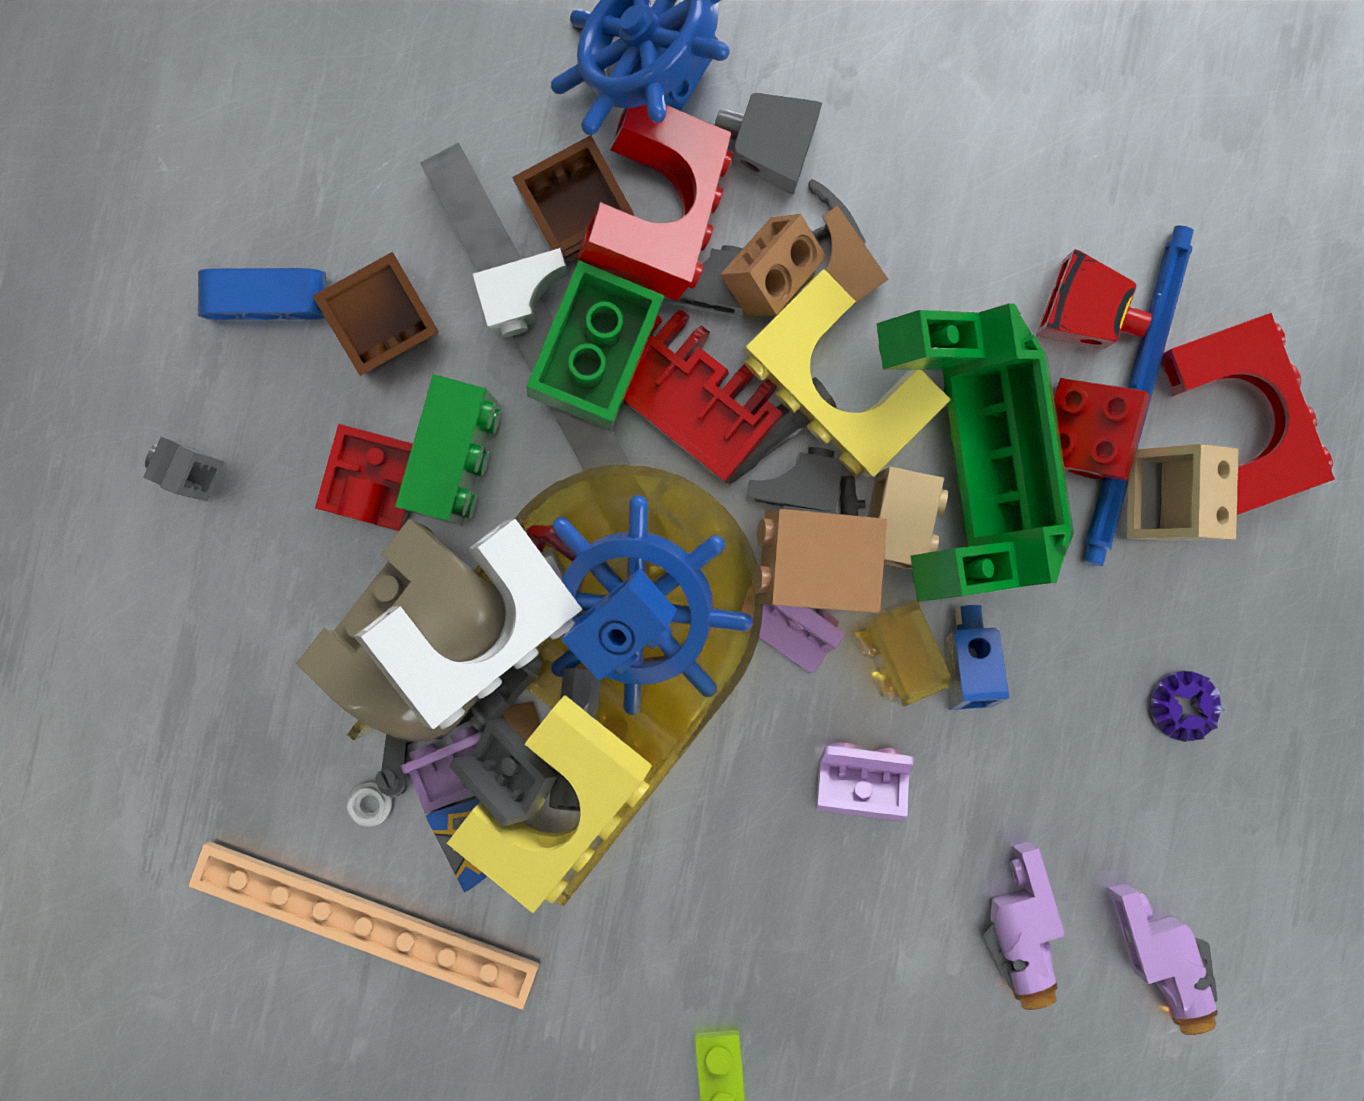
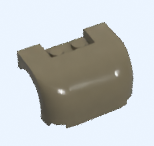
M409 518L381 555L388 561L336 629L331 630L324 627L296 664L334 702L362 723L395 738L418 743L428 742L441 735L446 736L460 723L478 700V696H474L462 706L465 713L445 729H441L439 725L435 729L425 727L354 635L392 606H401L437 653L454 662H465L480 657L496 643L504 627L505 607L499 591L491 580L475 571L453 554L436 538L428 527Z

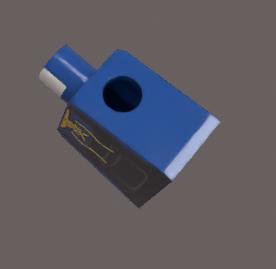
M981 605L956 607L957 630L952 631L944 639L949 710L993 708L1009 699L999 628H984ZM968 647L976 651L978 659L971 656Z

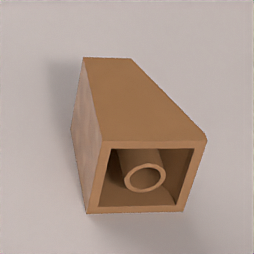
M788 509L765 510L764 518L760 519L757 528V543L762 547L761 566L756 567L753 578L754 592L758 594V603L880 613L887 519Z

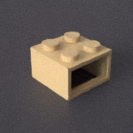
M1193 444L1137 449L1128 477L1127 539L1154 541L1236 540L1238 448ZM1143 461L1162 463L1160 529H1141Z
M891 466L876 474L867 517L887 519L884 565L912 570L910 555L937 551L939 535L933 534L936 516H943L948 499V491L942 489L943 477Z

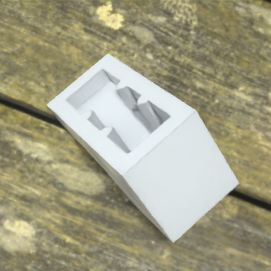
M560 248L473 274L486 323L493 334L501 333L502 337L515 336L528 330L527 325L536 322L534 312L541 295L553 283L569 276Z

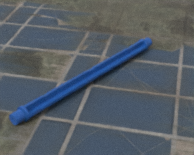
M1174 226L1171 240L1166 243L1165 253L1148 312L1152 314L1151 322L1145 335L1141 338L1128 386L1130 389L1147 391L1150 395L1136 450L1139 446L1187 264L1193 249L1190 243L1194 230L1188 226ZM1105 478L1102 481L1088 537L1085 541L1088 547L1083 562L1103 567L1107 550L1111 551L1112 542L1128 481Z

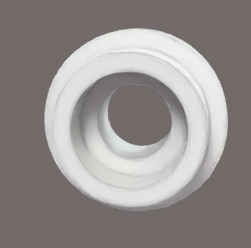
M376 782L359 784L350 792L347 799L349 816L355 823L365 827H372L382 823L389 816L392 808L391 797L381 793ZM366 796H372L377 800L378 805L375 811L365 809L363 801Z

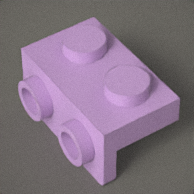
M757 598L747 612L753 619V625L748 631L809 674L816 671L826 654L836 649L846 634L837 628L838 620L820 608H817L814 612L807 607L759 604Z
M474 726L450 735L453 744L437 750L435 744L431 743L410 752L409 755L412 761L400 766L403 774L409 773L425 814L473 794L452 771L450 765L454 758L472 755L483 733H478Z
M844 742L825 746L819 760L816 811L904 822L907 818L909 773L913 768L914 757L902 755L901 751L892 748H881L876 751L860 750L856 745Z

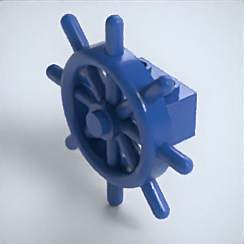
M600 0L592 12L581 9L574 10L570 15V22L573 26L583 29L577 49L578 64L553 78L551 81L552 91L559 95L564 94L585 81L598 95L581 123V128L587 135L597 133L613 106L618 108H634L647 104L649 119L655 123L662 122L666 117L665 104L681 111L711 61H723L730 54L729 46L725 42L719 41L715 36L719 15L718 2L721 0H684L675 5L677 0H656L652 7L650 0ZM615 36L620 37V39L612 43ZM618 62L608 77L606 68Z
M636 495L630 500L629 531L610 534L589 544L568 519L563 517L557 518L552 525L554 533L576 556L561 581L582 610L572 617L574 625L563 634L564 636L561 639L569 650L552 663L551 671L555 676L563 677L564 669L575 668L582 662L598 681L607 677L624 683L623 707L624 711L629 715H636L641 710L642 685L660 683L680 673L690 681L702 696H714L717 692L716 683L695 661L707 641L711 627L748 631L753 625V619L747 613L714 609L710 585L701 568L724 550L725 542L723 538L718 535L711 536L688 554L673 542L647 533L648 501L641 495ZM628 557L627 579L623 581L606 561ZM646 561L656 564L667 572L652 582L646 576ZM589 571L609 594L600 595L581 592L584 579ZM680 585L686 595L689 606L672 604L665 596ZM670 622L690 624L688 637L682 644L672 636V629L669 627ZM648 645L650 649H654L658 646L665 655L643 658V647Z

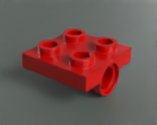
M1060 378L1054 402L1065 470L1090 479L1105 480V478L1128 481L1150 400L1149 393L1143 390Z
M338 424L315 509L399 531L406 523L409 511L395 507L413 443Z

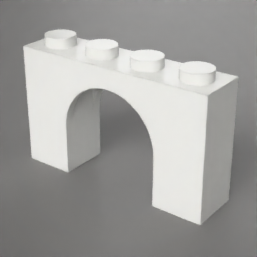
M516 519L503 521L468 548V551L499 591L505 607L503 630L496 643L486 653L465 662H454L444 658L432 648L401 606H392L354 635L425 727L435 729L439 725L441 729H445L452 725L465 713L462 708L464 704L476 695L481 699L493 692L502 683V680L499 678L500 675L513 665L516 669H519L529 663L539 653L536 646L549 636L554 640L566 633L574 625L572 617L582 610Z

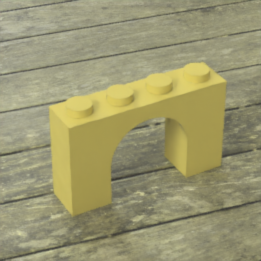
M823 269L741 350L748 357L744 364L761 381L768 377L779 389L775 394L776 397L787 409L793 413L799 409L811 421L807 425L808 430L821 443L826 445L830 441L842 453L838 460L849 472L856 477L861 473L865 477H874L951 399L923 370H909L874 406L863 412L850 413L841 411L823 400L815 389L810 373L813 349L822 335L856 302Z
M566 695L549 712L525 745L570 782L580 803L579 825L560 833L538 831L524 822L503 826L479 802L447 842L450 847L532 913L537 910L544 900L551 905L556 901L569 883L563 878L571 868L577 873L580 872L595 852L590 847L591 843L597 836L605 841L622 820L616 814L625 803L633 808L650 786L643 780L652 765Z

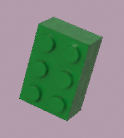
M579 260L527 383V397L611 431L661 310L664 295Z
M435 374L432 375L395 507L459 526H463L465 518H472L478 497L477 493L472 492L476 476L483 477L489 460V451L484 450L489 433H496L501 417V409L496 408L498 401L486 388Z

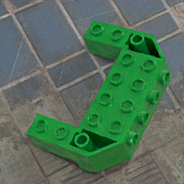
M1015 303L1004 304L981 312L917 310L876 323L879 340L878 347L883 370H942L945 385L944 393L951 399L947 403L951 426L950 436L954 446L958 473L957 483L961 493L964 529L967 534L969 547L910 555L917 602L1056 583L1074 535L1048 356L1021 317V313Z

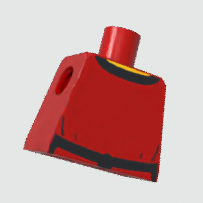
M1074 249L1062 261L1036 336L1106 349L1116 343L1120 332L1141 339L1149 327L1152 314L1130 306L1137 286L1134 281L1082 251Z

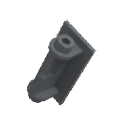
M537 654L534 659L523 667L516 669L513 665L500 675L499 678L502 680L500 686L484 698H478L467 712L472 717L469 720L470 723L477 730L483 732L490 719L499 718L510 707L511 704L507 699L511 695L518 698L534 679H538L541 676L539 670L543 667L541 662L544 659Z

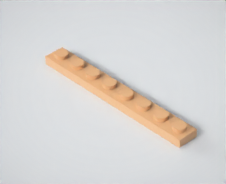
M210 841L203 845L188 887L521 1010L525 1006L540 965L538 962Z

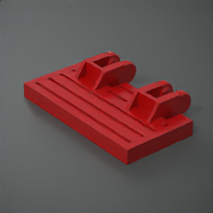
M681 309L678 310L654 337L652 333L662 323V319L658 315L623 402L727 484L783 417L782 411L768 401L777 387L770 379H767L757 388L746 404L741 406L734 399L754 376L746 365H742L721 390L719 386L729 375L728 369L701 349L709 338L710 331L702 325L691 333L678 351L674 353L668 347L685 328L689 315Z

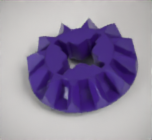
M1192 671L1172 673L1163 678L1154 689L1151 697L1153 720L1157 727L1172 739L1183 742L1202 740L1212 730L1218 728L1217 722L1220 714L1225 711L1221 706L1220 700L1222 692L1213 685L1210 678ZM1174 695L1185 699H1191L1196 695L1193 705L1198 709L1197 712L1201 716L1186 714L1181 718L1180 714L1183 711V707L1178 704L1179 701L1174 698Z

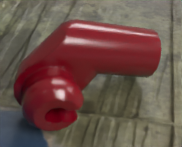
M534 524L525 530L540 553L548 546L573 562L576 556L554 533L552 525Z

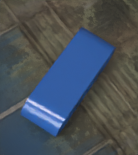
M219 268L198 271V316L211 320L324 319L325 316L314 300L313 295L326 288V272L310 268Z

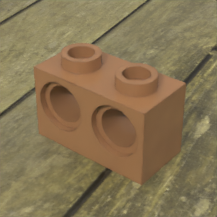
M802 214L771 217L720 275L746 316L773 317L790 302V299L801 286L807 284L814 277V271L823 262L826 255Z

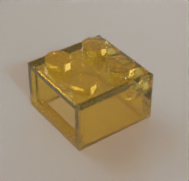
M902 600L880 610V613H873L856 621L859 631L853 633L855 641L863 657L868 656L869 659L872 658L877 671L872 673L871 676L882 698L886 697L888 701L891 700L905 707L955 685L917 600Z

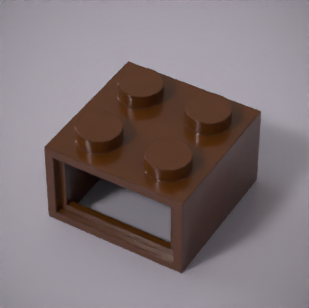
M592 135L512 177L517 191L550 251L560 248L566 264L578 258L587 225L600 202L634 216L629 203Z
M393 252L313 295L314 300L360 376L439 333Z

